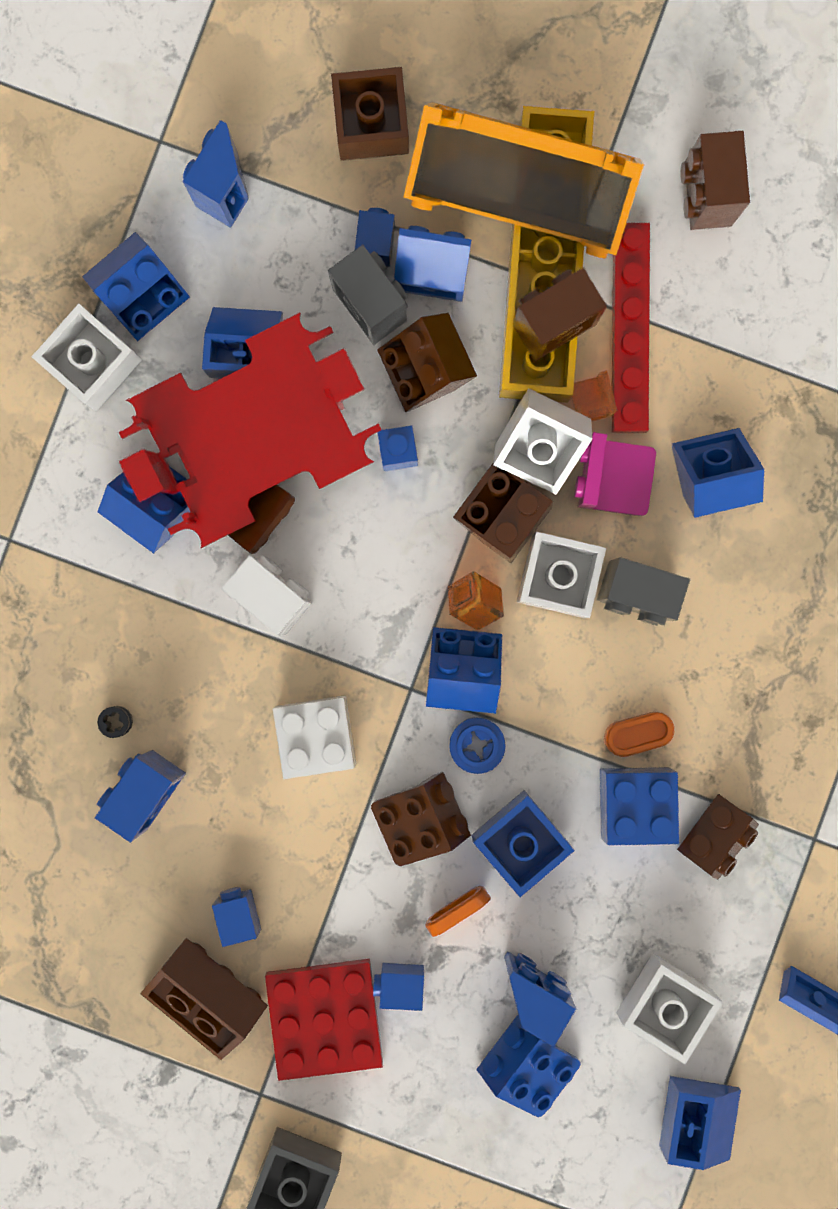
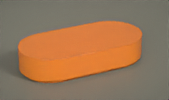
M645 713L612 723L605 731L604 742L607 749L617 756L627 757L667 745L674 736V724L663 713Z
M484 886L475 887L434 913L426 921L425 926L432 937L438 936L480 910L490 901L491 897Z

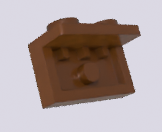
M718 794L677 850L718 880L722 875L724 877L728 876L737 864L735 857L742 847L747 849L754 842L758 835L756 828L759 824L748 814Z

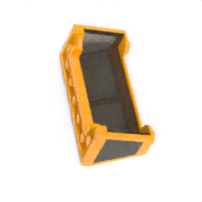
M432 102L424 105L403 198L411 199V206L422 210L432 211L433 205H445L581 242L582 245L587 247V254L606 259L608 253L612 255L617 254L644 164L640 158Z

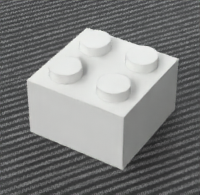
M79 303L31 356L77 398L95 411L104 404L142 361L133 350Z
M528 388L495 444L493 465L557 494L592 440L591 419Z
M536 531L531 538L517 602L581 618H590L606 548Z
M249 555L221 589L276 635H286L312 604L306 598L309 592L294 579L289 578L286 582L279 575L283 570L269 558H265L262 555L258 559Z
M346 695L279 705L273 708L283 779L355 768L356 757Z
M652 953L616 1013L623 1027L681 1063L686 1064L723 1002L711 988Z

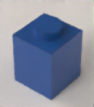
M369 208L368 211L359 210L355 250L364 245L369 253L375 251L385 266L390 267L395 232V215L389 214L387 210L382 208Z
M412 425L377 432L384 471L418 466Z
M234 887L220 892V897L213 903L212 909L222 947L256 939L262 929L252 890L241 891L240 887Z
M382 963L381 974L374 975L373 996L380 997V1009L422 1011L424 965Z

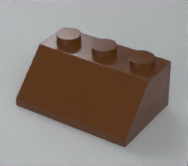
M187 938L140 993L220 1060L247 1037L268 1007L261 1000V996L257 991L244 986L234 977L233 972L229 968L216 963L207 955L206 950L201 945L191 942Z

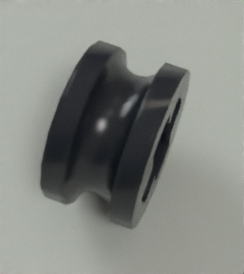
M122 706L106 708L100 713L97 721L100 732L109 738L125 735L132 728L133 723L131 713ZM118 713L120 715L119 721L123 723V727L115 728V731L110 729L112 723L107 721L108 716L112 717Z

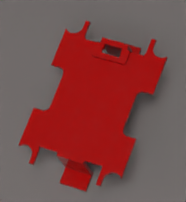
M298 313L245 340L252 354V361L249 365L199 390H191L182 373H179L126 400L133 405L136 416H132L134 423L130 427L119 432L121 438L124 439L142 429H149L160 450L159 453L142 449L118 461L138 501L142 502L160 492L173 495L181 492L191 511L181 515L184 521L168 528L170 535L184 529L193 530L199 535L201 540L200 548H203L255 522L256 520L249 508V500L253 496L301 472L311 473L318 488L321 489L374 463V461L367 457L364 446L366 440L371 435L382 430L379 423L353 436L341 413V410L345 409L342 403L343 400L365 390L345 349L343 348L316 362L308 347L333 334L331 326L318 332H310L302 326L300 321L301 313ZM176 453L179 454L190 476L189 479L180 483L176 481L166 461V458Z

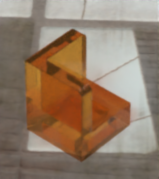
M607 370L599 372L595 378L574 383L573 396L571 398L576 412L590 418L591 422L610 418L617 412Z
M475 571L448 586L449 614L475 630H480L504 617L501 588Z

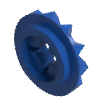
M470 718L456 726L450 738V753L454 762L462 770L473 774L486 773L493 770L503 759L505 739L499 727L485 718ZM472 731L475 732V735L480 740L488 741L492 739V742L482 747V760H480L479 755L474 750H462L472 743Z

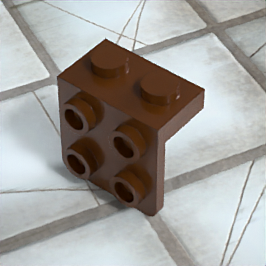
M275 485L253 496L249 500V508L256 521L228 536L250 554H255L266 544L270 534L280 521L288 515L295 502V497L279 485Z
M444 772L432 775L416 787L378 799L371 804V810L393 861L398 866L408 865L450 852L471 836L467 820L459 809L454 797L453 788L447 781Z

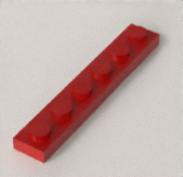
M626 223L617 254L613 255L612 433H647L649 431L650 223Z

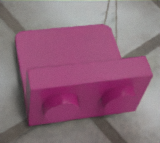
M593 432L591 442L579 459V462L584 463L582 476H577L574 497L579 498L578 508L634 516L646 515L649 510L656 450L648 446L607 441V434Z

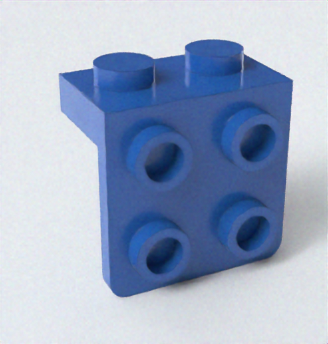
M518 1014L476 1070L497 1098L536 1117H541L551 1108L558 1095L573 1079L581 1063L576 1056L557 1046L553 1047L524 1030Z

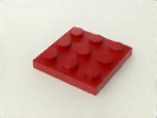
M370 958L266 972L265 981L278 1081L383 1068Z

